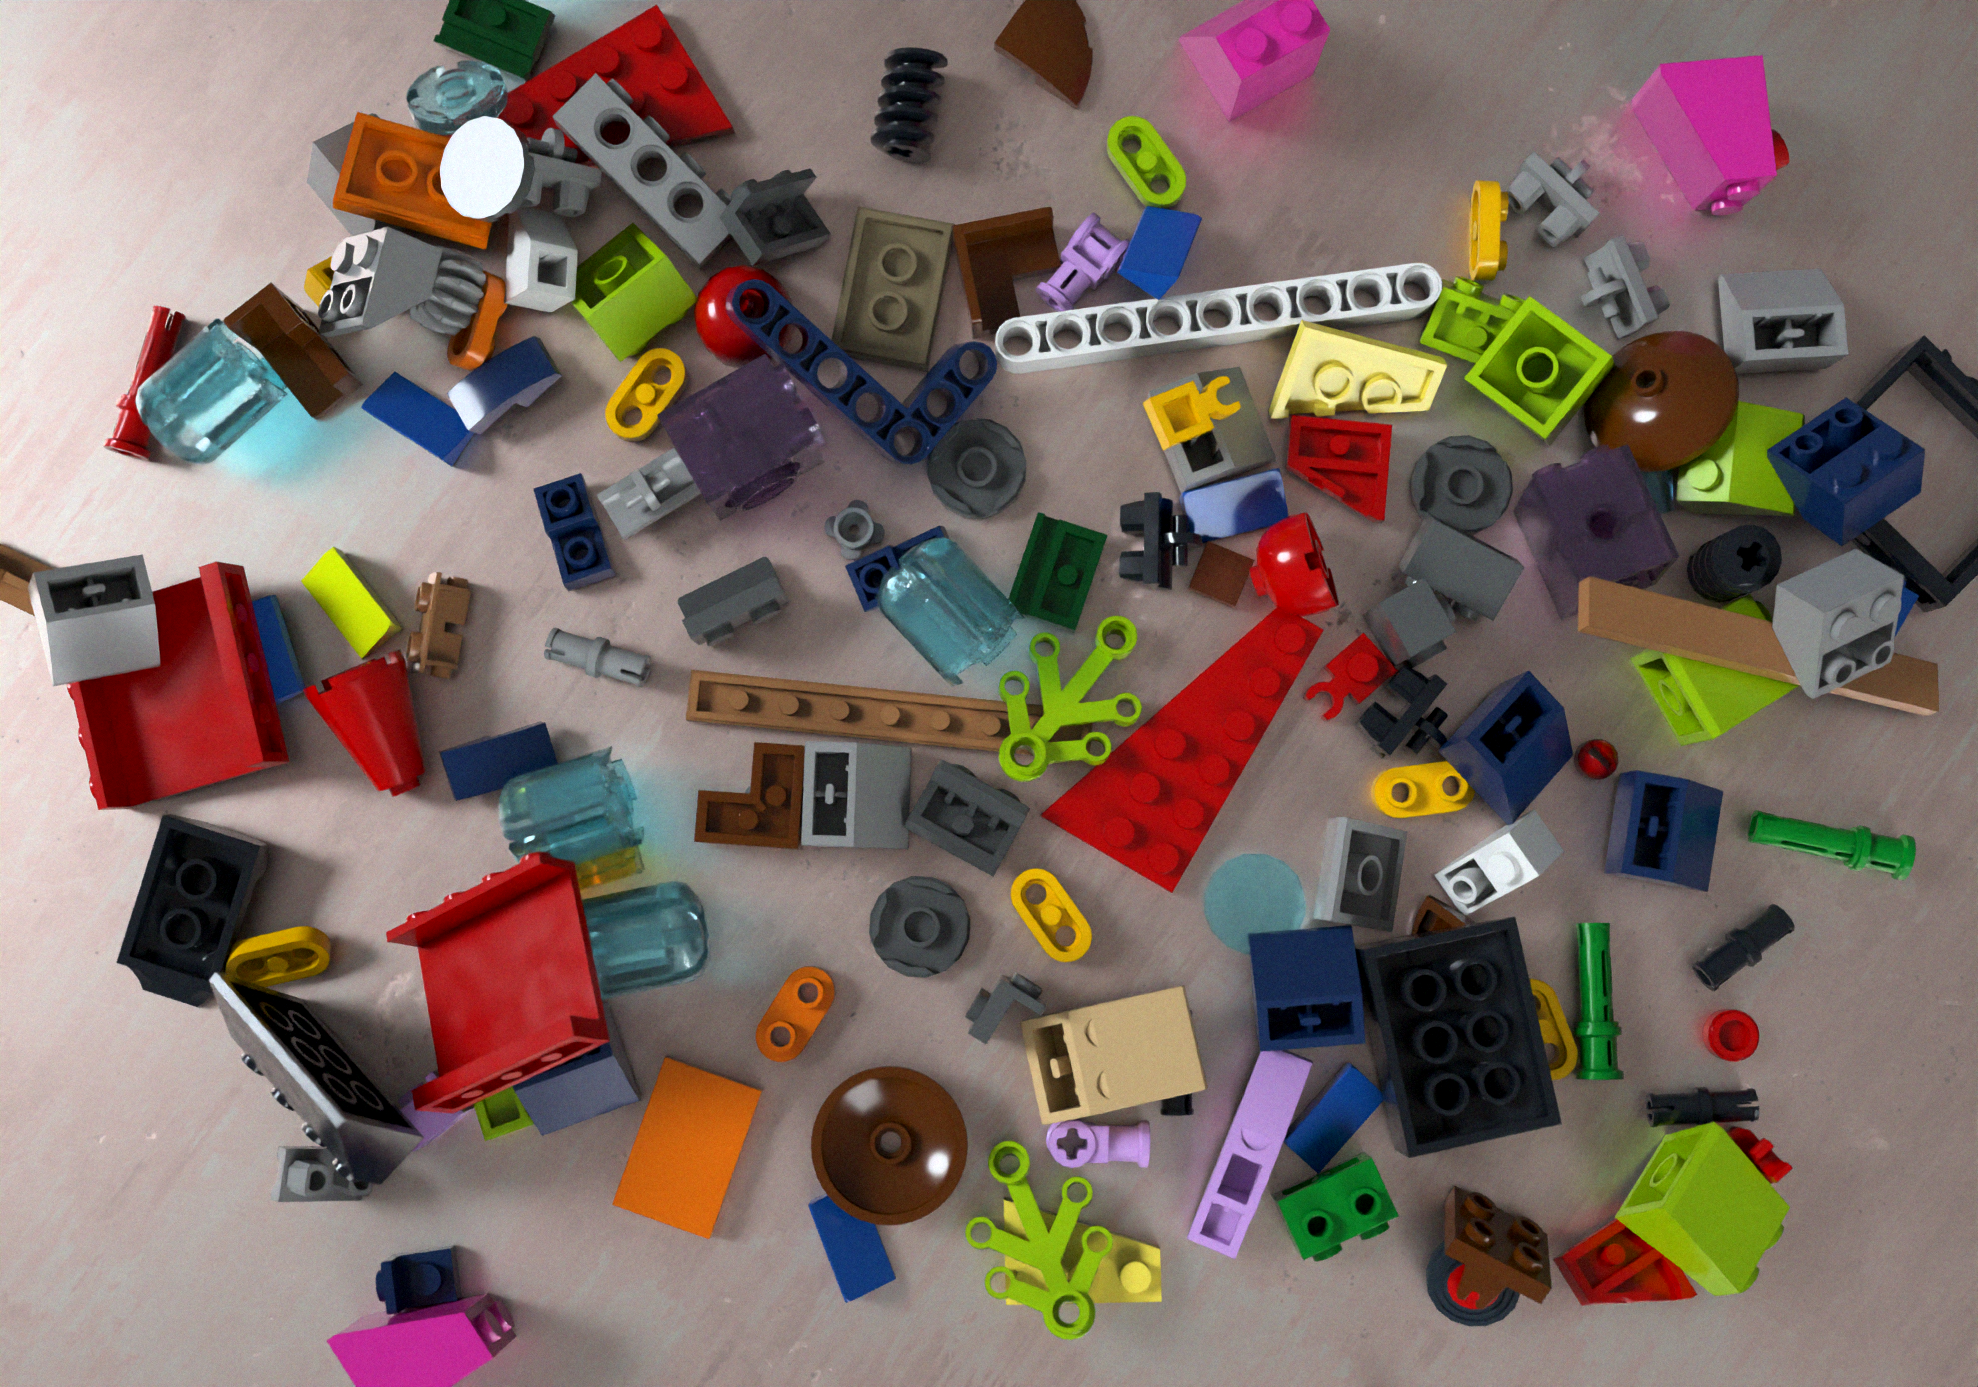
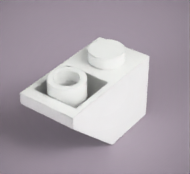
M520 206L512 214H509L505 304L551 313L575 299L578 249L561 215Z
M1534 809L1516 819L1513 824L1505 825L1440 869L1434 876L1459 912L1468 915L1540 876L1564 850Z

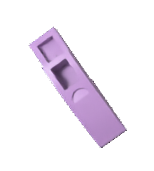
M1288 1050L1259 1053L1188 1232L1187 1239L1236 1259L1288 1131L1312 1067V1060Z

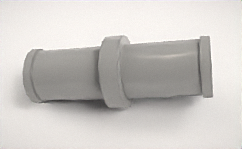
M555 627L550 631L545 643V647H551V650L546 649L544 651V658L583 668L588 676L595 678L603 674L642 687L650 672V668L645 667V665L649 666L651 664V656L611 646L610 641L606 638L597 637L595 640L561 631V629Z

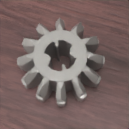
M438 245L437 247L442 249L443 252L431 298L410 308V317L419 322L421 326L432 331L455 336L462 328L470 325L471 316L473 313L478 312V303L484 297L482 287L486 282V275L483 273L482 263L473 259L472 255L461 250Z

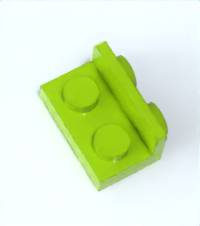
M1456 276L1454 282L1442 279V291L1428 317L1419 339L1420 344L1476 364L1525 300L1507 293H1503L1501 300L1482 293L1484 289L1482 284L1465 277Z

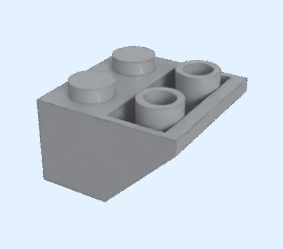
M390 227L344 238L338 244L332 256L331 268L335 272L330 290L324 294L319 305L318 315L322 321L318 334L332 337L371 329L430 299L443 250Z
M1821 268L1731 273L1718 276L1724 351L1731 360L1737 374L1827 369L1849 355L1844 304Z
M1240 367L1196 373L1149 391L1147 399L1194 380L1200 394L1202 389L1212 380L1221 376H1227L1230 383L1217 390V399L1223 405H1230L1238 401L1241 405L1237 412L1226 419L1217 420L1210 417L1214 429L1208 433L1164 450L1180 493L1213 485L1276 461V456Z
M1857 549L1777 584L1772 629L1805 694L1812 699L1842 687L1846 683L1890 663L1895 650L1894 639L1898 614L1902 605L1901 594L1904 575Z
M143 554L33 572L28 585V591L53 687L161 665L156 607Z
M805 741L801 845L814 847L908 849L909 830L904 828V825L909 817L911 747L857 742Z

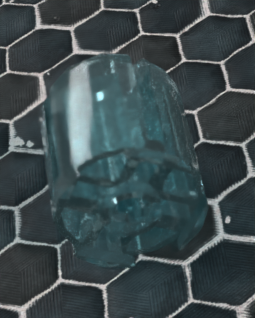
M218 318L201 330L138 387L135 398L138 415L160 444L183 460L199 465L216 460L288 395V393L283 391L287 386L264 358L259 359L240 341L234 343L233 341L239 336L229 330L225 323Z
M944 537L929 539L912 547L899 559L901 568L897 570L895 567H891L881 579L875 597L879 611L951 687L964 683L957 675L971 665L982 661L985 666H988L1016 637L1017 633L1011 627L1015 619H1024V616L962 548L956 542Z
M613 746L515 776L503 786L498 803L499 824L503 837L506 840L515 841L509 844L508 849L518 864L520 863V858L527 854L548 852L552 857L573 861L575 865L643 843L644 827L634 829L631 816L634 814L632 800L637 799L623 760L611 761L610 759Z
M670 881L582 899L602 1000L693 982L704 974L711 958V947L708 942V924L699 897L687 883Z

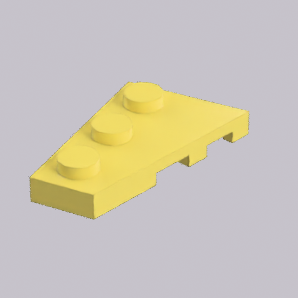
M1301 320L1268 413L1271 419L1289 418V414L1298 413L1334 416L1335 411L1366 410L1368 414L1427 411L1431 407L1447 363L1440 356Z
M1004 1197V1231L1029 1242L1013 1199ZM1039 1209L1049 1233L1057 1213ZM1078 1221L1060 1262L1068 1283H1070L1084 1252L1081 1242L1082 1236L1089 1227H1092ZM1108 1230L1113 1238V1248L1108 1256L1102 1258L1088 1294L1094 1303L1162 1302L1160 1247ZM1093 1233L1087 1241L1089 1249L1093 1252L1103 1251L1108 1243L1106 1236L1102 1233ZM1005 1255V1267L1014 1273L1016 1280L1049 1292L1041 1270ZM1005 1274V1285L1007 1291L1010 1287L1011 1280L1010 1277L1007 1274ZM1010 1298L1006 1299V1305H1024Z

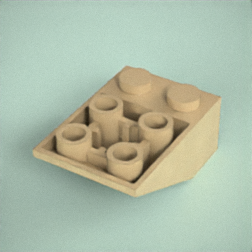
M1184 985L1020 1021L1042 1125L1093 1116L1208 1089Z

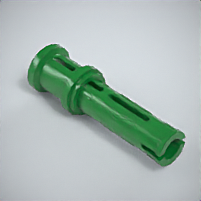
M1759 810L1753 812L1748 826V841L1751 843L1771 845L1815 856L1833 858L1834 860L1843 861L1844 865L1850 870L1859 872L1863 868L1887 872L1891 873L1892 878L1895 880L1904 881L1907 879L1915 860L1916 842L1914 837L1903 834L1899 838L1875 834L1871 833L1870 828L1859 825L1852 827L1850 830L1838 829L1799 819L1776 816Z
M1576 923L1581 998V1021L1576 1022V1027H1574V1035L1580 1037L1581 1069L1576 1071V1079H1624V1072L1618 1069L1617 1037L1622 1035V1029L1619 1026V1021H1614L1612 1006L1610 923Z

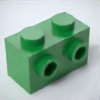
M1365 1152L1271 1194L1294 1247L1303 1260L1310 1257L1315 1262L1328 1259L1343 1249L1340 1243L1357 1235L1360 1236L1361 1240L1380 1235L1390 1228L1388 1221L1399 1216L1373 1159Z

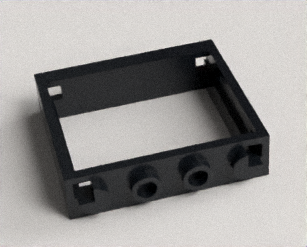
M1925 335L1905 346L1851 400L1867 410L1907 370L1978 439V380L1966 376L1952 362V357L1947 349L1940 351ZM1884 518L1851 540L1866 555L1904 575L1905 588L1919 595L1915 604L1924 613L1946 607L1978 575V538L1942 574Z

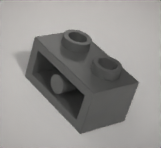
M1430 513L1426 515L1398 565L1402 573L1408 576L1404 582L1406 585L1410 586L1425 577L1433 592L1436 590L1453 599L1450 604L1453 610L1474 621L1477 620L1480 614L1494 621L1525 568L1516 558Z
M1425 577L1379 602L1362 615L1393 666L1406 660L1408 666L1414 668L1448 649L1443 639L1456 632L1452 625V622L1455 621V615L1450 604L1442 594L1435 596Z

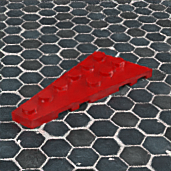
M655 5L438 135L451 138L454 132L469 120L488 116L513 124L525 134L526 138L530 137L541 140L548 128L559 129L552 116L595 73L606 84L611 79H614L626 90L634 100L629 107L642 120L648 115L651 116L670 136L665 142L667 146L680 147L692 144L691 140L717 135L719 138L735 134V131L658 5ZM612 122L603 130L602 138L609 144H621L628 139L630 128L622 122ZM563 133L564 146L577 150L575 163L589 167L596 166Z
M1275 608L1111 752L1103 764L1095 766L1046 809L1040 817L1166 891L1173 893L1324 629L1301 616L1289 615Z

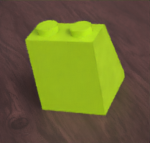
M1751 594L1735 599L1719 608L1773 622L1767 608L1761 602L1755 601ZM1646 649L1630 658L1681 746L1717 738L1799 686L1651 649Z
M1711 1122L1665 1135L1615 1218L1680 1267L1683 1272L1711 1294L1722 1296L1739 1294L1752 1286L1759 1274V1268L1757 1267L1759 1260L1765 1250L1773 1247L1783 1234L1784 1226L1781 1223L1790 1206L1725 1130L1717 1123Z

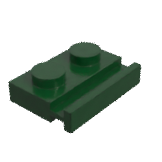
M449 0L442 18L444 23L439 35H435L434 42L439 46L527 82L531 79L530 72L534 62H537L555 15L550 10L526 0Z
M1038 512L1005 610L1014 611L1075 633L1108 535L1061 519L1057 520Z

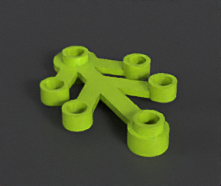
M1111 616L1101 622L1095 635V650L1063 690L1061 689L1057 662L1060 652L1059 640L1056 636L1047 632L1039 633L1033 637L1029 646V656L1037 664L1044 714L1032 730L1025 701L1030 689L1027 676L1019 671H1009L1002 676L998 693L1007 705L1011 734L1002 742L998 757L1000 766L1007 776L1016 781L1029 782L1043 775L1048 764L1083 760L1089 765L1097 766L1103 764L1108 759L1112 749L1111 741L1101 732L1088 733L1083 740L1049 741L1060 727L1113 721L1119 726L1127 727L1133 725L1138 720L1142 711V705L1140 700L1131 693H1121L1110 700L1080 703L1112 660L1124 659L1133 651L1137 642V630L1129 619L1122 616ZM1111 634L1119 635L1123 639L1124 645L1120 648H1112L1107 644L1106 637ZM1046 642L1053 647L1054 652L1052 655L1044 657L1036 652L1035 646L1038 643ZM1011 680L1018 681L1023 686V692L1019 695H1011L1006 691L1005 684ZM1127 702L1133 706L1135 713L1131 717H1123L1117 712L1116 706L1119 703ZM1091 741H1098L1103 745L1105 752L1101 756L1090 755L1086 749V744ZM1021 749L1028 750L1033 755V762L1028 765H1021L1016 761L1014 754Z
M1001 1142L991 1150L988 1158V1167L995 1180L1007 1185L1029 1242L996 1228L994 1223L986 1217L973 1218L966 1226L965 1236L968 1243L977 1250H987L990 1248L1041 1270L1049 1292L1016 1280L1014 1273L1004 1266L994 1267L987 1273L985 1288L995 1299L1005 1300L1010 1298L1042 1312L1046 1327L1056 1337L1064 1340L1078 1339L1088 1333L1094 1324L1095 1305L1088 1293L1102 1258L1108 1256L1112 1251V1235L1105 1227L1098 1225L1089 1227L1084 1232L1081 1241L1084 1252L1070 1283H1068L1060 1262L1081 1210L1089 1206L1093 1199L1092 1186L1085 1178L1079 1176L1071 1177L1063 1184L1061 1191L1063 1201L1048 1233L1026 1178L1030 1171V1158L1027 1151L1017 1142ZM1010 1155L1017 1157L1020 1161L1019 1169L1013 1174L1004 1173L1000 1168L1002 1159ZM1074 1184H1081L1087 1189V1197L1080 1203L1072 1202L1067 1196L1068 1189ZM978 1224H986L991 1229V1236L984 1243H977L972 1238V1230ZM1093 1233H1102L1107 1238V1246L1101 1252H1093L1087 1245L1088 1238ZM998 1273H1005L1010 1277L1011 1284L1006 1292L997 1293L991 1287V1280ZM1065 1303H1074L1079 1308V1317L1073 1323H1065L1060 1319L1059 1310Z

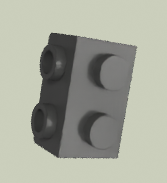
M811 168L795 173L785 170L771 179L760 182L750 179L740 184L731 193L732 201L720 215V219L752 266L821 246L831 235L804 196L805 191L817 178Z
M762 557L678 599V605L685 617L682 622L690 638L698 645L706 642L707 646H713L735 635L734 628L750 620L754 624H758L776 616L782 611L780 606L789 602L784 588L767 557Z
M940 760L929 783L909 815L904 828L987 874L994 876L1030 808L1021 803L1019 798L1010 791L995 789L977 779L968 768Z
M1015 972L1011 980L1001 975L991 992L981 988L968 1009L965 1017L972 1021L968 1034L987 1044L1014 999L1037 1014L1042 1015L1047 1007L1045 1001L1039 998L1043 991L1041 990L1042 988Z

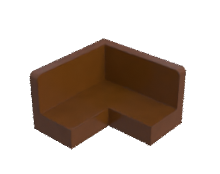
M1052 207L952 226L954 247L973 338L996 334L999 327L1006 320L1020 317L1014 280L1054 273L1061 266L1053 231L1054 216Z
M269 283L223 320L229 330L262 354L304 409L314 419H320L363 385L327 338L318 334L319 328L304 309L272 283Z
M754 742L750 794L698 790L694 842L803 850L801 841L805 746Z

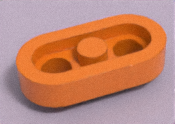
M483 270V273L486 275V282L482 287L484 297L479 300L478 312L473 313L469 326L462 328L455 336L451 335L447 349L449 363L470 372L491 359L495 349L493 336L498 318L507 307V304L504 303L505 281L503 278Z
M805 966L795 970L787 978L756 1029V1043L760 1052L765 1057L776 1062H786L796 1058L805 1049L835 1000L836 986L833 978L827 971L816 966ZM804 983H813L817 987L818 997L815 1001L806 1002L801 998L800 988ZM776 1027H785L790 1032V1041L787 1045L780 1046L773 1041L772 1032Z

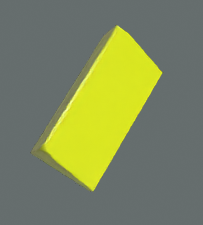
M334 546L319 559L301 580L363 660L403 629L345 553Z

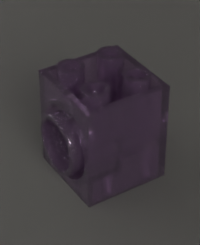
M766 354L657 414L705 501L720 521L737 511L750 510L772 500L791 487L799 476L824 463L819 450L820 447L826 445L821 429L808 407L801 411H798L795 405L802 400L783 363L773 367Z
M1628 444L1610 450L1609 445L1599 446L1584 453L1579 458L1580 462L1564 468H1562L1561 463H1554L1537 470L1531 475L1532 480H1530L1526 489L1523 490V494L1513 511L1561 620L1578 614L1579 582L1591 576L1639 589H1646L1656 585L1680 557Z

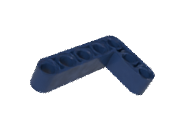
M756 279L744 281L733 287L726 297V311L733 323L884 458L891 462L915 464L927 457L990 383L996 373V356L989 346L975 341L955 344L942 355L901 404L770 284ZM747 289L756 291L763 298L764 310L756 319L745 316L740 309V297ZM787 324L797 327L802 335V345L794 354L784 351L779 343V333ZM966 351L975 354L979 362L978 372L971 379L966 378L959 367L960 358ZM825 359H831L836 362L840 369V379L832 388L822 385L817 375L818 367ZM934 389L942 391L947 400L946 409L939 417L931 415L926 404L927 397ZM864 393L872 395L878 405L875 417L868 422L861 420L856 412V402ZM902 427L910 429L915 439L914 447L906 455L899 454L894 446V436Z

